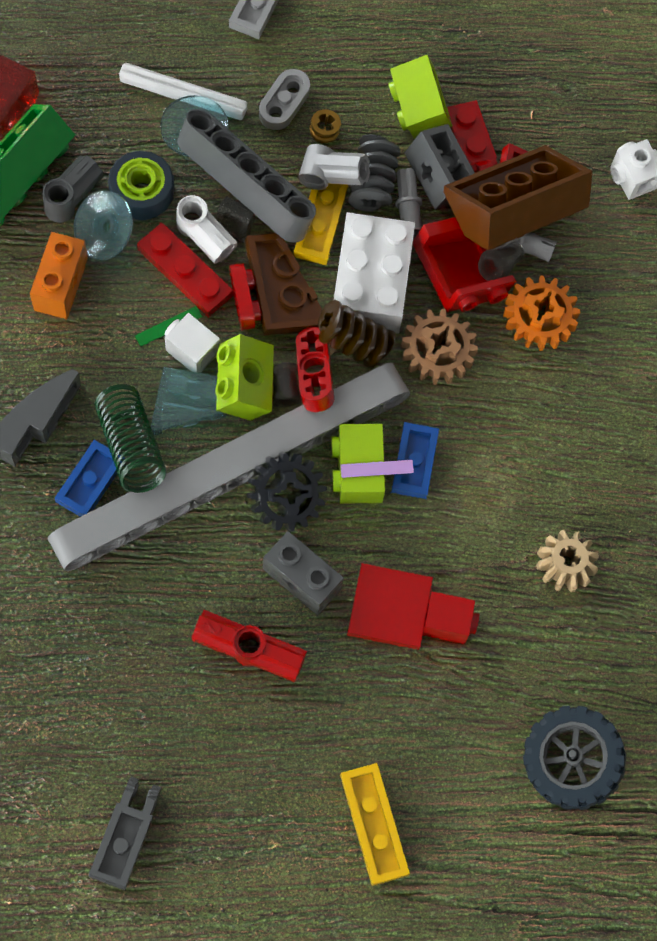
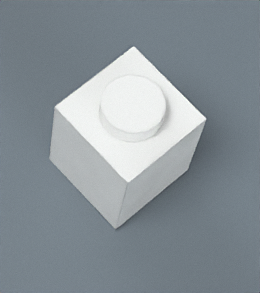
M187 313L181 321L179 319L173 321L165 331L166 351L196 376L217 356L220 338L190 313Z

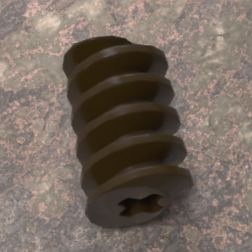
M336 299L325 305L318 319L320 342L323 344L330 342L331 348L335 350L341 348L342 354L346 356L352 355L355 361H363L364 365L368 368L374 367L380 360L386 357L394 346L396 339L394 331L386 329L385 326L375 323L374 320L368 317H364L358 311H353L349 306L342 305Z

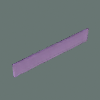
M413 460L340 465L342 478L414 473Z

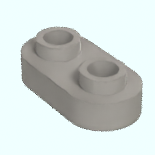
M289 69L282 72L260 102L259 119L268 129L281 130L287 127L307 100L310 93V80L303 71ZM295 88L298 92L291 93L288 89ZM272 113H279L281 116H280V117H272L271 114H272Z

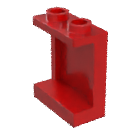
M456 217L424 224L412 242L446 313L459 309L462 312H466L485 302H490V304L499 303L507 298L508 291L516 282L513 275L501 276L489 250L480 247L477 243L465 237Z

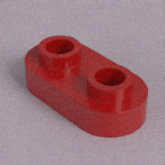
M244 263L229 265L231 286L234 293L241 331L255 329V321H261V313L258 300H251L250 290L255 289L252 269L245 270Z

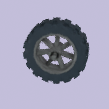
M563 706L559 708L560 710L546 713L539 723L536 722L532 726V732L525 740L523 762L528 779L538 793L548 802L561 806L564 809L572 810L579 808L580 810L589 809L590 806L605 802L606 798L611 793L614 794L618 789V784L625 774L626 752L617 729L604 715L597 711L589 710L584 706H577V708ZM573 731L572 746L567 747L557 738L565 732ZM580 731L588 733L595 738V740L582 749L579 748ZM552 742L564 752V756L547 758L548 749ZM599 745L601 746L603 762L585 757L587 753ZM567 763L557 780L551 774L548 765ZM584 765L600 769L597 775L589 782L582 769ZM572 769L577 770L582 785L564 784Z

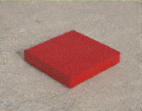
M361 563L347 636L419 650L433 577Z

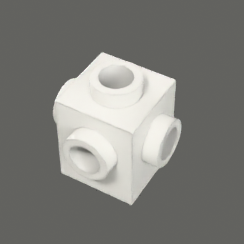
M647 139L638 143L628 142L619 147L611 165L612 178L616 184L621 185L628 200L657 189V150L652 149Z

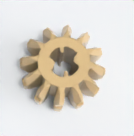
M565 530L559 532L558 538L549 535L545 540L546 546L540 547L537 555L542 558L536 565L537 570L547 571L542 578L544 583L550 582L552 579L557 581L555 584L556 591H560L564 583L570 592H575L578 584L586 587L590 583L589 576H595L598 571V567L593 562L597 561L599 555L597 552L588 551L593 544L592 540H586L581 543L579 541V531L575 532L571 539H569ZM564 556H568L569 558H571V566H566L564 564Z

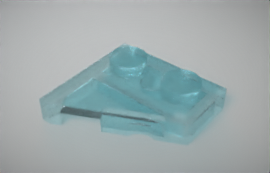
M163 367L151 423L153 434L159 435L162 434V430L183 425V428L198 424L202 420L211 421L226 417V413L216 411L217 396L215 388L217 376Z

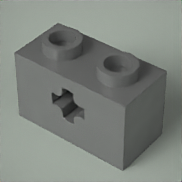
M448 124L421 131L404 152L435 210L450 206L443 192L444 185L475 173Z
M289 531L263 557V570L317 616L342 589L344 577Z

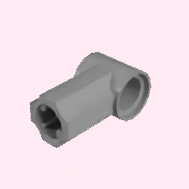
M311 144L307 147L298 180L302 185L315 190L325 189L328 183L363 185L364 182H368L370 176V160L363 153L334 152L327 146Z

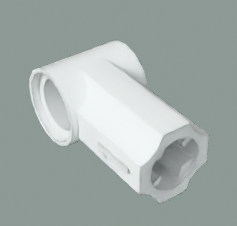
M195 195L186 196L179 201L176 215V224L179 232L184 236L190 237L214 264L222 262L229 257L237 247V241L208 211L206 202ZM187 213H196L200 216V218L197 220H188L184 217V215Z

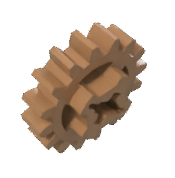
M430 309L427 310L425 320L416 315L413 322L414 326H406L404 334L407 337H402L401 347L406 349L403 351L402 359L403 361L411 360L408 369L410 373L416 370L421 371L419 380L423 381L427 376H431L433 385H437L439 378L444 377L447 384H451L453 374L462 379L466 372L465 368H472L474 363L472 357L476 356L478 346L473 345L477 335L476 333H467L470 326L468 321L462 324L458 323V313L448 318L446 317L445 309H441L439 316H434ZM454 335L459 339L460 343L456 342ZM445 339L444 346H442L440 350L438 349L436 353L433 354L434 348H436L439 344L441 345L442 341ZM418 350L423 352L424 359L420 356Z

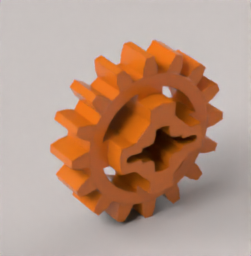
M540 275L538 283H534L528 277L525 280L524 287L516 284L512 292L513 294H508L505 302L507 307L504 309L503 317L510 319L507 321L506 329H516L513 339L517 341L522 337L525 338L526 348H529L534 342L538 343L539 351H543L546 343H549L553 349H556L560 342L559 339L567 342L571 336L570 332H575L578 325L576 319L579 317L580 309L573 307L578 299L576 296H567L570 288L568 285L561 289L558 288L557 278H554L549 284L545 282L544 275ZM543 306H546L545 314L538 321V312L542 310Z

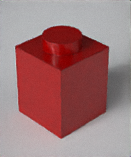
M432 591L428 602L422 636L465 644L469 634L475 635L478 627L480 613L473 612L475 600Z

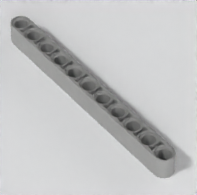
M393 363L383 364L335 388V400L329 409L322 412H311L302 405L167 473L165 479L156 488L143 493L129 492L56 529L48 536V541L65 571L80 568L248 482L250 478L258 477L259 474L256 472L255 467L261 466L266 468L268 466L266 457H273L278 462L279 453L284 452L288 454L291 460L294 453L301 455L331 440L332 436H338L339 424H362L399 405L411 393Z

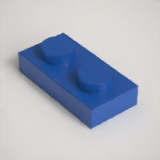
M404 422L397 461L413 460L414 473L394 474L391 493L422 499L427 498L439 428Z
M93 440L55 496V502L80 517L93 511L118 474L110 449Z

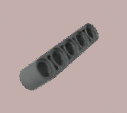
M201 109L190 110L185 117L178 136L177 143L180 149L281 238L289 242L302 241L315 217V205L213 115Z

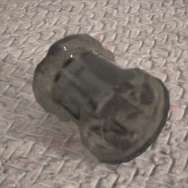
M285 362L273 365V405L277 407H290L302 402L297 382V364Z

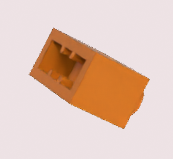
M51 232L30 291L34 311L68 319L88 260L85 240Z

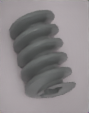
M366 134L360 138V146L357 153H363L368 156L370 160V176L368 182H364L363 185H351L349 203L357 210L376 211L380 207L388 206L392 203V196L390 194L394 191V184L392 182L396 180L397 173L394 170L398 168L399 161L396 158L400 156L401 149L385 137Z

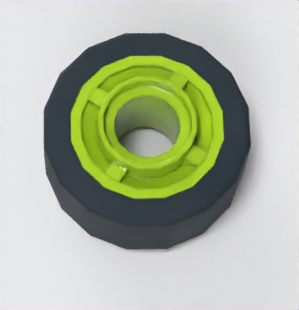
M135 151L127 153L116 160L110 169L108 179L109 193L113 205L121 214L131 219L148 220L156 218L165 212L173 201L174 177L171 167L162 157L153 152ZM138 183L148 184L145 188L135 187Z

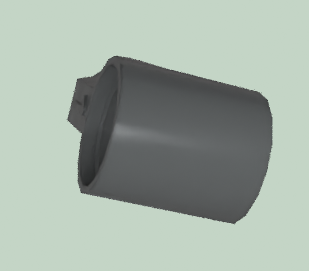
M80 155L59 178L52 179L45 184L42 193L44 212L51 221L62 223L71 219L75 213V206L103 178V171L99 168L96 161L87 155ZM55 199H64V200H65V201L60 202V203H59V202H54Z

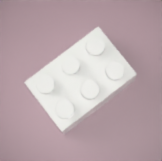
M346 212L334 300L340 301L342 305L349 306L353 311L360 312L364 317L374 320L375 323H379L395 333H399L403 317L415 222Z

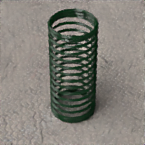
M117 384L106 388L96 397L94 405L121 485L126 491L133 493L150 491L162 483L167 471L139 392L135 387L127 384ZM119 389H127V390L132 391V392H129V391H127V392H118V393L112 394L111 396H109L108 398H106V399L101 403V405L99 406L100 401L102 400V398H103L105 395H107L108 393L112 392V391L119 390ZM121 394H130L136 397H125L114 400L102 410L103 405L112 397ZM122 400L135 401L134 403L118 405L108 411V413H104L108 407ZM131 406L129 409L117 412L116 414H110L118 408ZM135 417L133 420L129 422L117 424L121 420ZM137 423L136 425L132 426L131 428L124 429V430H119V429L122 428L123 426ZM139 429L138 431L132 434L121 436L125 432ZM136 435H141V436H139L138 438H136V439H134V440H130V441L123 442V441L126 440L127 438H130V437H133V436H136ZM143 441L136 446L126 448L129 444ZM141 447H145V448H143V449H141V450H139V451H137V452L128 453V452H130L131 450H134V449H137V448H141ZM147 453L139 458L131 459L139 454ZM147 463H153L151 466L143 470L129 471L132 468L140 467ZM156 464L158 465V467L153 472L145 476H126V474H138L146 472L147 470L153 468ZM162 468L155 478L147 482L131 483L124 479L140 480L148 478Z

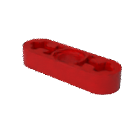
M319 327L303 329L296 336L300 395L304 407L311 412L325 411L333 405L335 400L329 343L323 344L319 341ZM315 343L316 351L310 352V344ZM311 366H324L323 369L319 372H306L307 369ZM320 386V395L315 396L314 387Z

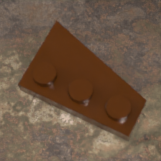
M277 233L247 236L245 247L249 266L253 273L254 290L260 307L264 336L296 333L309 327H319L318 319L322 308L317 301L318 296L313 287L308 286L299 271L300 265L285 240Z

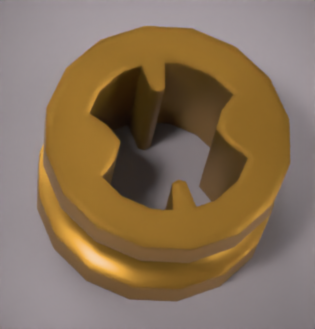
M327 109L319 110L313 114L310 125L312 138L320 143L333 142L340 132L341 120L334 111ZM320 122H325V125H327V122L331 123V130L326 131V127L323 130L320 129Z

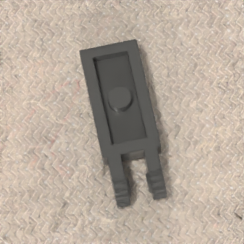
M132 776L127 783L120 803H116L88 875L91 879L126 891L152 823V813L162 788L153 785L148 791L143 810H136L131 808L130 805L137 794L139 779Z

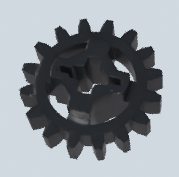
M280 452L278 462L273 457H266L268 465L266 468L261 466L255 467L256 472L259 474L258 479L250 478L248 480L251 485L255 486V491L247 493V497L257 502L250 508L251 511L254 513L263 512L259 521L267 524L272 520V528L278 531L282 528L283 523L286 530L290 532L295 530L296 522L306 528L308 526L306 517L318 518L319 514L314 509L315 506L325 505L326 503L323 499L318 498L319 493L327 490V486L317 483L322 478L323 473L320 471L311 472L315 463L307 460L301 464L302 455L294 453L290 460L287 453ZM293 468L303 474L307 481L306 483L296 479V472H293ZM275 473L273 481L269 486H266L269 478ZM287 486L299 489L287 494V498L275 494L286 490ZM305 498H307L306 503H305L304 506L299 510V506H300L301 503L305 500ZM267 501L275 502L281 515L274 513L269 508Z

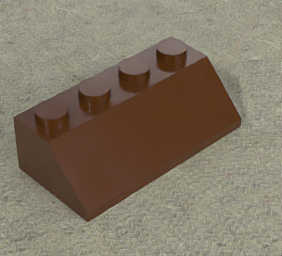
M544 145L444 185L443 192L465 237L474 241L480 247L490 250L588 208L593 171Z

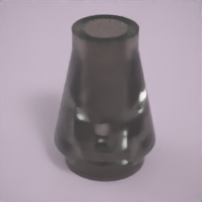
M510 242L507 245L484 251L478 262L481 276L487 281L508 276L517 263L523 259L524 249L519 243Z

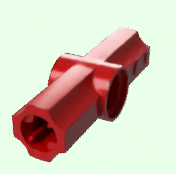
M203 610L191 638L193 642L235 658L237 662L244 666H255L292 682L296 681L307 651L264 634L256 626H244L207 610ZM245 639H254L260 647L254 653H245L240 649L239 644Z

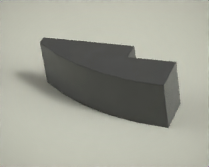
M71 369L49 380L31 392L0 422L1 460L15 467L33 437L44 443L48 441L81 387L78 371Z

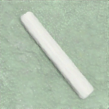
M124 63L119 73V79L123 83L237 120H243L247 111V102L136 65Z

